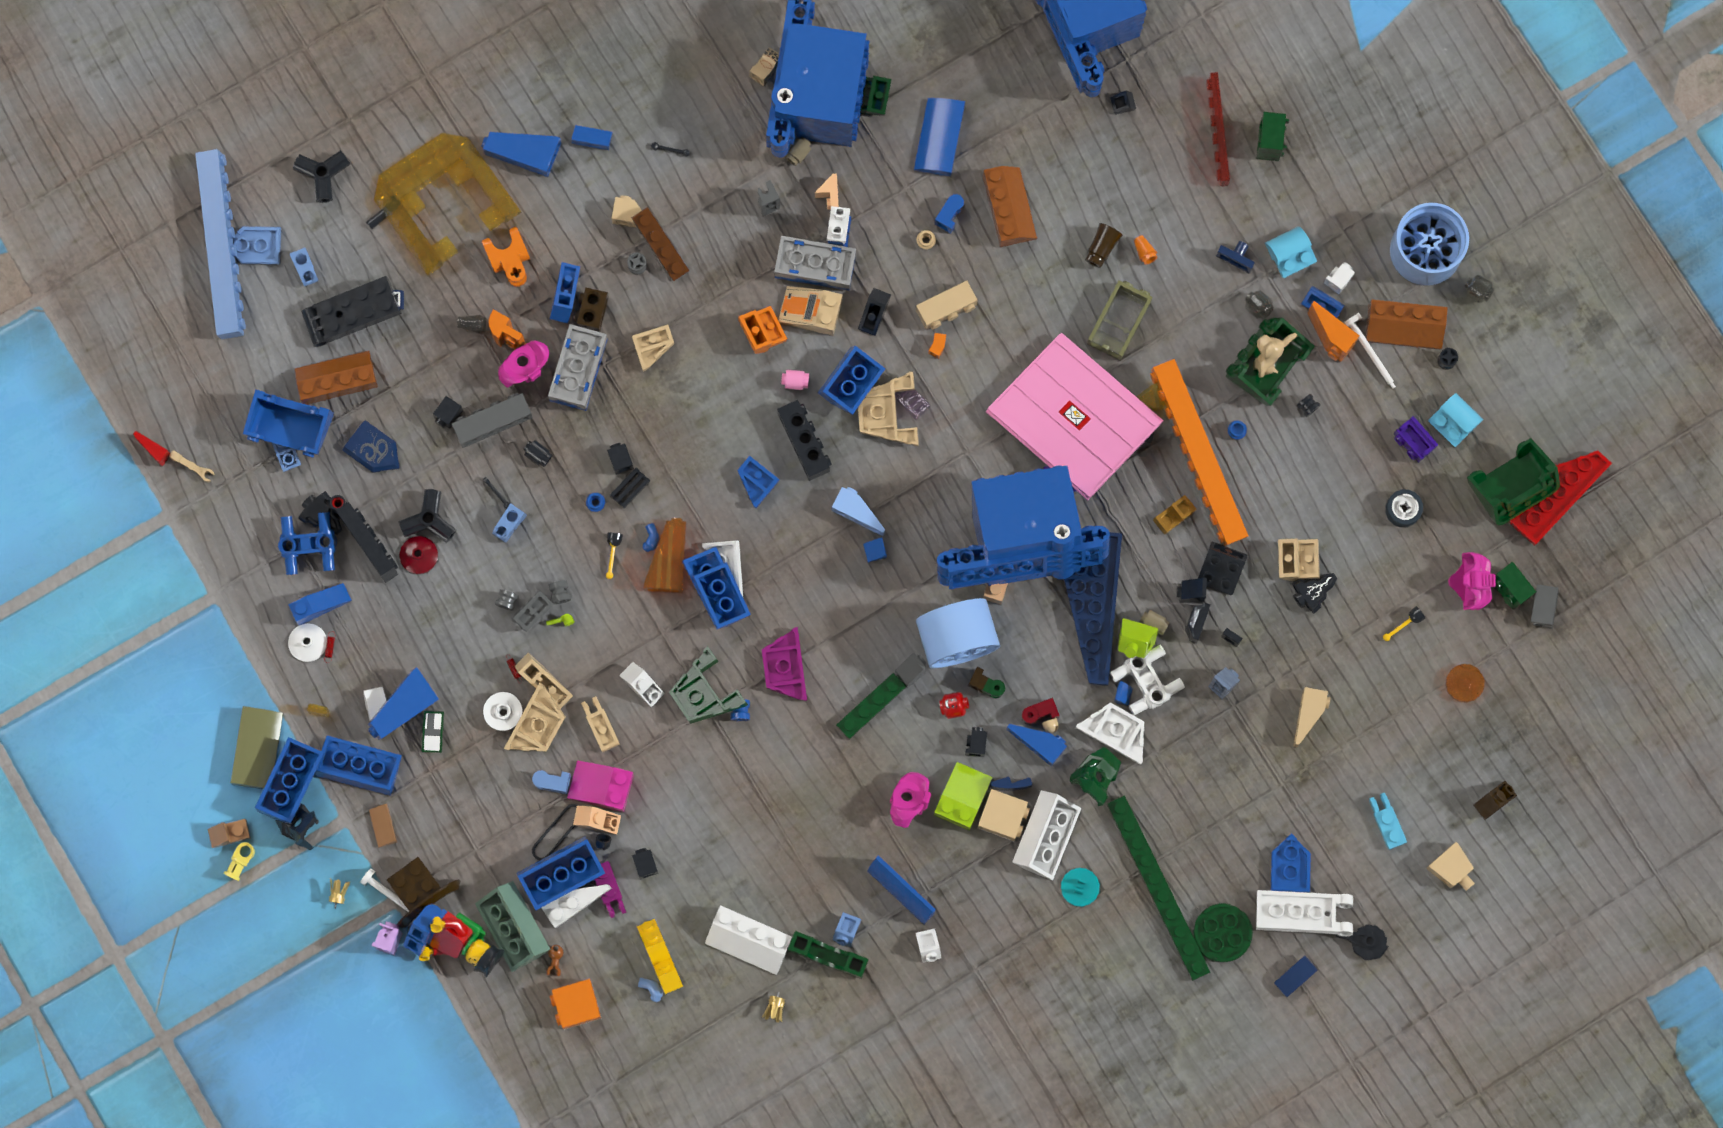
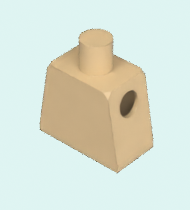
M1457 842L1426 868L1450 888L1459 883L1467 891L1475 884L1467 875L1474 868Z

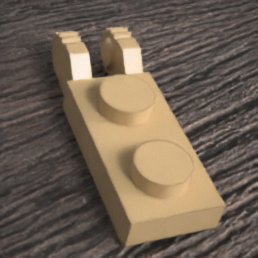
M595 696L592 699L594 706L598 710L597 712L591 714L588 704L585 701L581 704L603 753L620 745L604 709L601 708Z

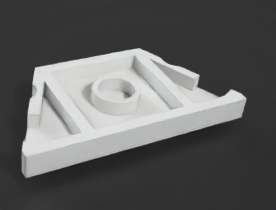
M1109 703L1083 722L1077 724L1076 729L1140 765L1142 764L1144 721Z

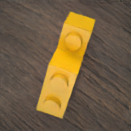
M655 919L637 926L664 993L667 994L683 987Z

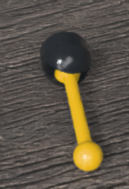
M607 533V542L611 546L609 568L606 573L607 579L613 578L612 568L615 547L621 544L623 534Z
M1417 606L1409 612V619L1389 634H1384L1383 640L1389 641L1392 635L1410 622L1419 623L1426 619L1422 611Z

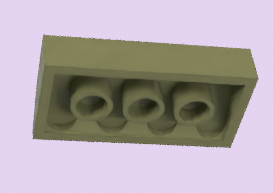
M243 706L231 777L232 785L264 789L276 764L284 713Z

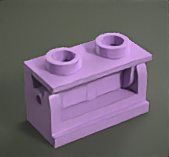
M387 921L385 925L380 923L379 925L382 929L379 931L376 941L372 943V946L379 951L395 956L403 933L393 923Z

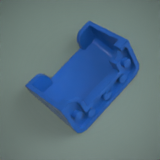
M255 389L243 434L248 436L247 440L257 443L259 440L303 451L302 455L314 458V455H318L334 413L326 408L320 407L318 409L316 406L280 398Z

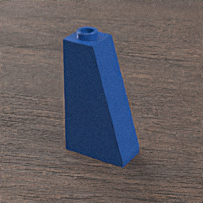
M490 132L488 137H484L481 147L483 148L484 155L548 177L561 146V139L557 136Z
M417 667L409 672L368 723L370 727L368 731L373 738L377 737L378 740L384 738L439 700Z

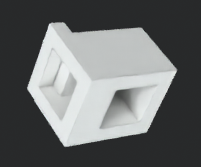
M1344 262L1339 268L1336 266L1330 276H1327L1324 284L1337 294H1340L1355 272L1349 264Z

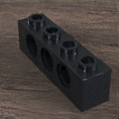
M796 400L778 408L777 414L808 480L811 481L830 472L829 466L832 463L828 455L824 456L821 450L824 446L820 438L816 439L813 433L816 429L812 421L808 422L805 416L808 413L804 404L800 405L799 401ZM800 419L803 423L797 427L792 424V421ZM808 436L811 440L805 444L800 441V438ZM816 453L819 457L817 460L812 461L808 458V455Z

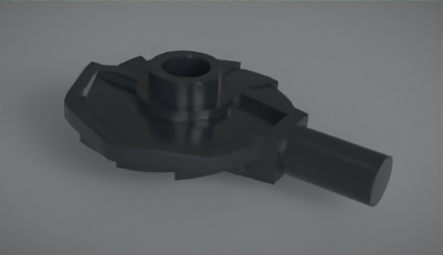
M1365 924V926L1358 928L1357 932H1353L1351 936H1339L1336 934L1337 938L1349 940L1352 943L1354 953L1364 960L1380 959L1389 947L1386 946L1387 937L1383 929L1381 930L1375 924L1374 926Z

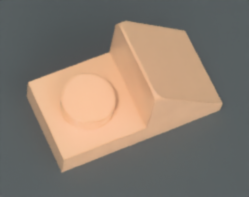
M837 173L832 174L815 192V198H827V210H831V206L839 207Z

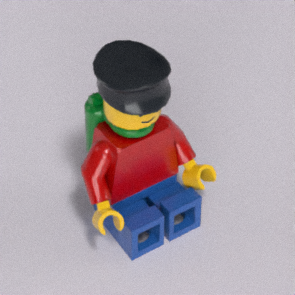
M432 904L427 905L414 920L403 944L405 948L417 954L420 961H428L430 954L433 956L445 954L458 958L462 953L463 956L466 955V961L475 966L474 971L483 973L485 978L503 957L505 951L484 942L485 939L483 938L486 932L482 930L479 924L461 913H458L455 917L449 911L441 910L438 906Z

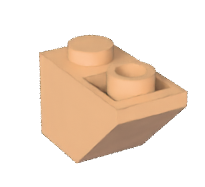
M577 806L573 825L617 835L621 815L592 806Z

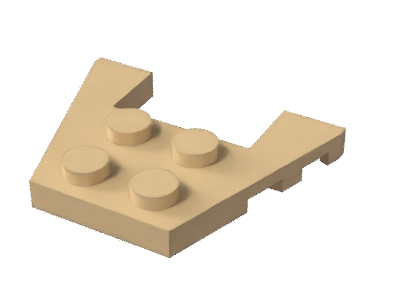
M913 372L892 379L881 386L878 385L871 388L858 407L861 434L919 446L917 427L897 429L895 392L915 390Z

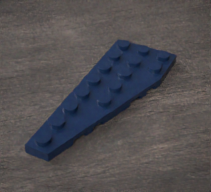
M1109 532V555L1103 559L1102 564L1081 567L1080 571L1074 572L1069 578L1064 579L1088 683L1108 686L1122 543V533Z

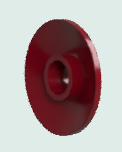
M415 536L405 541L399 553L400 562L408 572L424 574L436 565L438 550L430 539L423 536ZM416 551L422 552L419 557H416L414 554Z

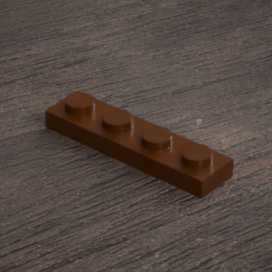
M648 207L631 217L672 281L677 280L689 271Z

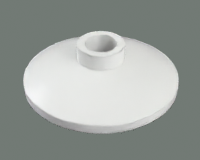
M308 623L299 625L289 636V650L300 661H315L326 650L327 637L324 631L317 625ZM306 638L310 639V643L308 645H305L303 643L304 639Z
M507 692L496 693L489 697L484 705V718L493 729L499 731L510 730L517 725L522 716V705L513 694ZM502 709L507 710L505 716L500 715Z

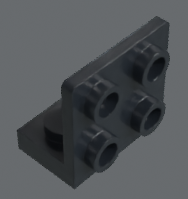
M1211 541L1198 578H1207V587L1233 595L1248 555Z

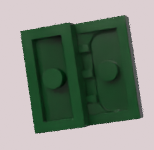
M873 76V78L866 77L860 114L885 116L892 79Z

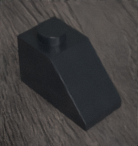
M873 288L868 297L858 330L876 336L887 310L891 294Z
M1207 578L1182 580L1180 586H1177L1176 597L1180 598L1179 603L1203 604L1206 598Z

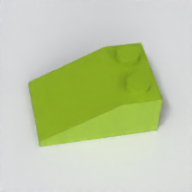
M957 762L936 807L934 816L970 831L993 777Z

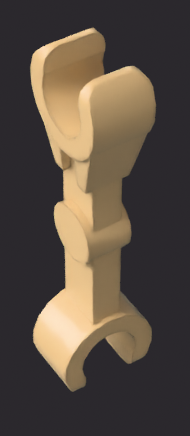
M172 451L169 455L171 460L181 463L198 473L205 482H210L209 479L205 478L206 473L215 475L211 469L197 466L194 462L183 458L176 451Z

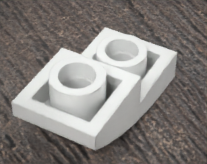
M383 687L363 691L369 720L374 717L386 702Z

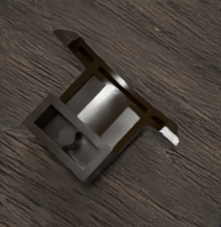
M419 857L386 879L409 910L396 924L397 927H408L427 905H433L445 896L457 891L460 886V879L452 881L441 888Z

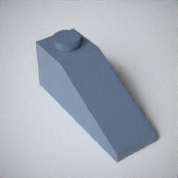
M1225 667L1214 676L1208 687L1223 700L1239 683V675L1230 668L1229 670Z

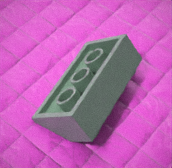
M514 881L495 888L475 903L499 949L505 950L503 957L512 972L538 959L550 950Z

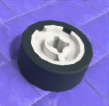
M1405 489L1394 492L1389 497L1385 506L1388 520L1398 527L1414 525L1420 519L1423 512L1421 498L1415 492ZM1403 505H1405L1408 508V510H1406L1405 512H1403V509L1401 507Z

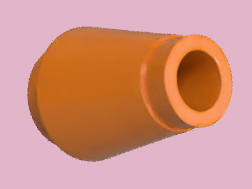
M1143 235L1134 239L1141 262L1147 265L1158 258L1156 255L1157 251Z

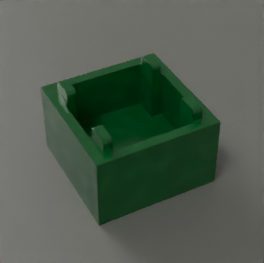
M1263 112L1259 124L1256 159L1279 161L1280 157L1284 156L1283 150L1287 149V145H1284V134L1287 127L1285 124L1289 123V119H1286V114Z

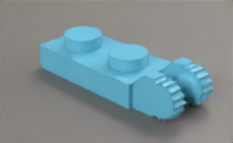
M1382 793L1380 798L1385 809L1379 811L1374 797L1369 798V802L1386 846L1390 850L1407 843V840L1393 807L1390 806L1386 794Z

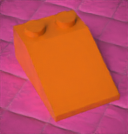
M1313 301L1307 314L1325 350L1328 352V356L1334 361L1342 362L1356 344L1359 335L1317 302Z

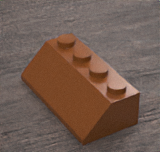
M999 166L985 169L983 171V179L1000 247L1037 240L1020 167Z
M1371 299L1368 305L1366 340L1372 343L1441 350L1446 329L1448 307Z
M370 351L295 368L300 400L302 404L306 405L378 388Z

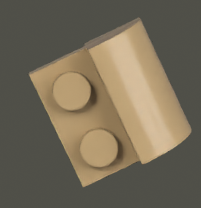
M1318 539L1278 540L1280 579L1295 581L1297 579L1320 578Z

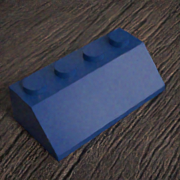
M288 737L255 806L256 811L275 820L291 824L324 752Z
M584 836L516 874L535 910H538L605 874V871L587 837Z

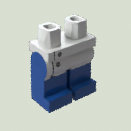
M831 206L827 234L828 244L848 246L849 235L847 234H849L851 224L850 208Z

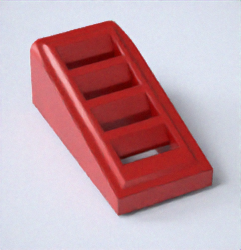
M135 431L133 435L159 465L163 466L169 458L170 452Z

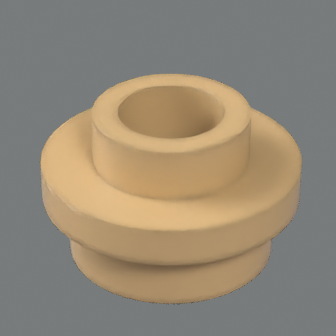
M925 230L918 234L917 244L920 248L930 249L934 246L936 239L931 231ZM924 238H928L930 241L928 243H924L922 240Z

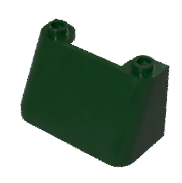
M1532 438L1519 443L1516 457L1486 475L1482 470L1472 472L1467 477L1468 484L1492 520L1499 526L1509 522L1551 496L1560 487L1558 467Z

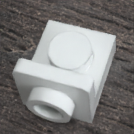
M935 929L916 933L922 962H933L940 959L941 952Z

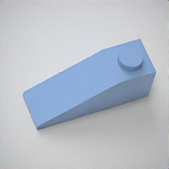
M842 487L832 506V511L884 536V527L857 494L858 492L850 487H847V489Z

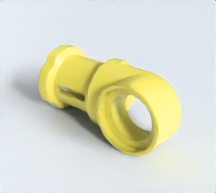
M246 842L239 844L231 857L232 862L229 868L223 874L239 881V876L244 866H247L249 860L255 854L254 847ZM244 846H248L251 850L250 855L247 857H243L240 854V850Z

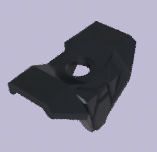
M301 803L291 824L275 820L282 835L294 840L298 846L308 850L314 848L304 839L307 830L315 823H319L314 811L309 812L306 806ZM302 818L300 824L295 827L296 822Z

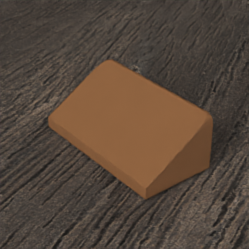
M388 804L370 809L369 812L378 848L398 843Z

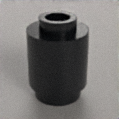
M536 440L533 442L529 441L523 449L525 451L524 456L538 466L545 467L553 456L549 453V449Z

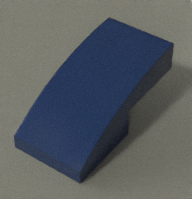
M1009 776L990 783L991 789L1000 791L1023 790L1033 785L1030 777L1011 783Z
M1305 955L1278 978L1274 984L1288 997L1317 972L1318 969Z

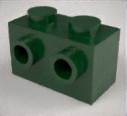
M1513 561L1495 574L1496 586L1493 588L1501 594L1505 603L1512 610L1536 593V590Z

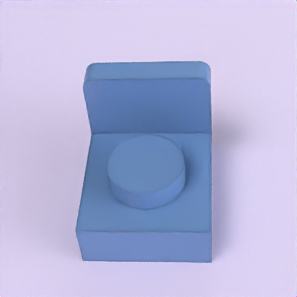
M843 912L835 930L833 941L839 945L851 947L861 919Z

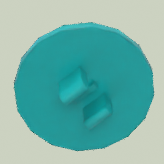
M1086 868L1070 870L1061 881L1063 897L1074 906L1083 907L1090 905L1099 894L1100 884L1098 878L1092 871Z

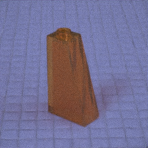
M671 518V521H666L644 581V591L683 593L684 565L682 561L685 560L687 528L686 521H683V519Z

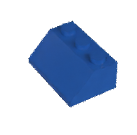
M857 346L850 347L818 391V394L832 405L853 415L885 368Z

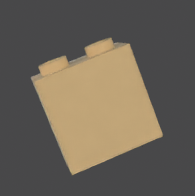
M991 789L978 829L1014 841L1016 837L1020 838L1023 826H1020L1022 818L1027 819L1030 810L1027 807L1028 802Z

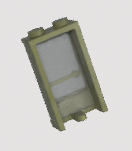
M1118 281L1088 338L1087 344L1121 361L1151 304L1153 297L1150 296V293L1143 289L1139 291L1133 288V285L1127 281Z

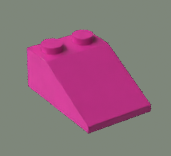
M577 760L567 798L624 813L634 774L631 771Z

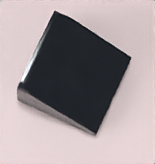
M1125 90L1110 97L1115 115L1136 110L1132 92Z

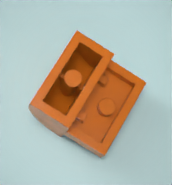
M771 306L759 311L754 310L738 317V321L755 354L766 352L769 348L787 341V337Z
M493 309L489 317V327L496 344L502 347L506 341V345L512 349L524 345L523 334L513 329L510 318Z

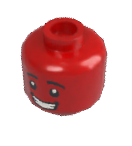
M961 692L945 694L942 700L939 701L941 713L948 719L962 717L966 714V709H969L968 698H964Z

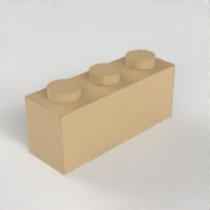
M965 281L916 305V312L925 329L931 328L933 330L941 326V322L947 319L952 321L959 316L958 314L974 310L978 300L968 281Z

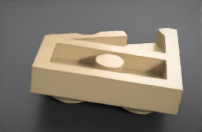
M668 325L632 336L643 372L674 345Z

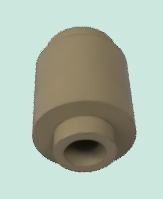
M803 137L801 139L796 138L794 145H790L787 155L784 156L785 159L794 166L798 163L800 164L811 151V143Z
M1152 610L1149 613L1144 612L1140 620L1145 625L1158 628L1157 635L1160 634L1162 636L1170 623L1165 617Z

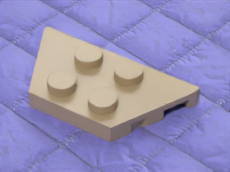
M541 682L538 684L504 749L524 751H547L566 716Z

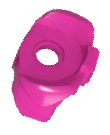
M533 340L515 349L499 367L498 376L502 384L508 388L513 384L523 381L527 383L533 382L540 377L541 368L547 362L550 354L547 345ZM524 356L528 359V364L526 366H519L517 359Z
M1462 553L1460 568L1448 579L1449 586L1459 595L1463 602V610H1480L1485 607L1492 599L1491 588L1496 586L1495 574H1490V560L1478 553Z
M909 772L902 776L896 785L890 799V815L896 826L907 828L917 814L921 815L923 810L927 809L931 793L928 792L929 780L924 775L917 772ZM909 793L912 795V799L905 801L901 795Z

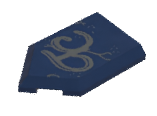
M366 420L362 422L342 449L343 452L372 473L400 469L396 442Z

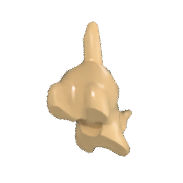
M1296 333L1288 335L1284 340L1271 338L1267 335H1263L1258 339L1257 347L1261 354L1254 360L1253 369L1258 370L1260 378L1267 374L1278 373L1274 364L1282 355L1284 347L1296 338Z

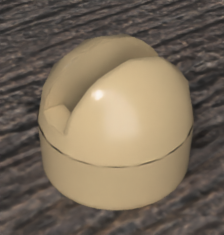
M1057 718L1042 723L1045 732L1052 734L1058 730Z

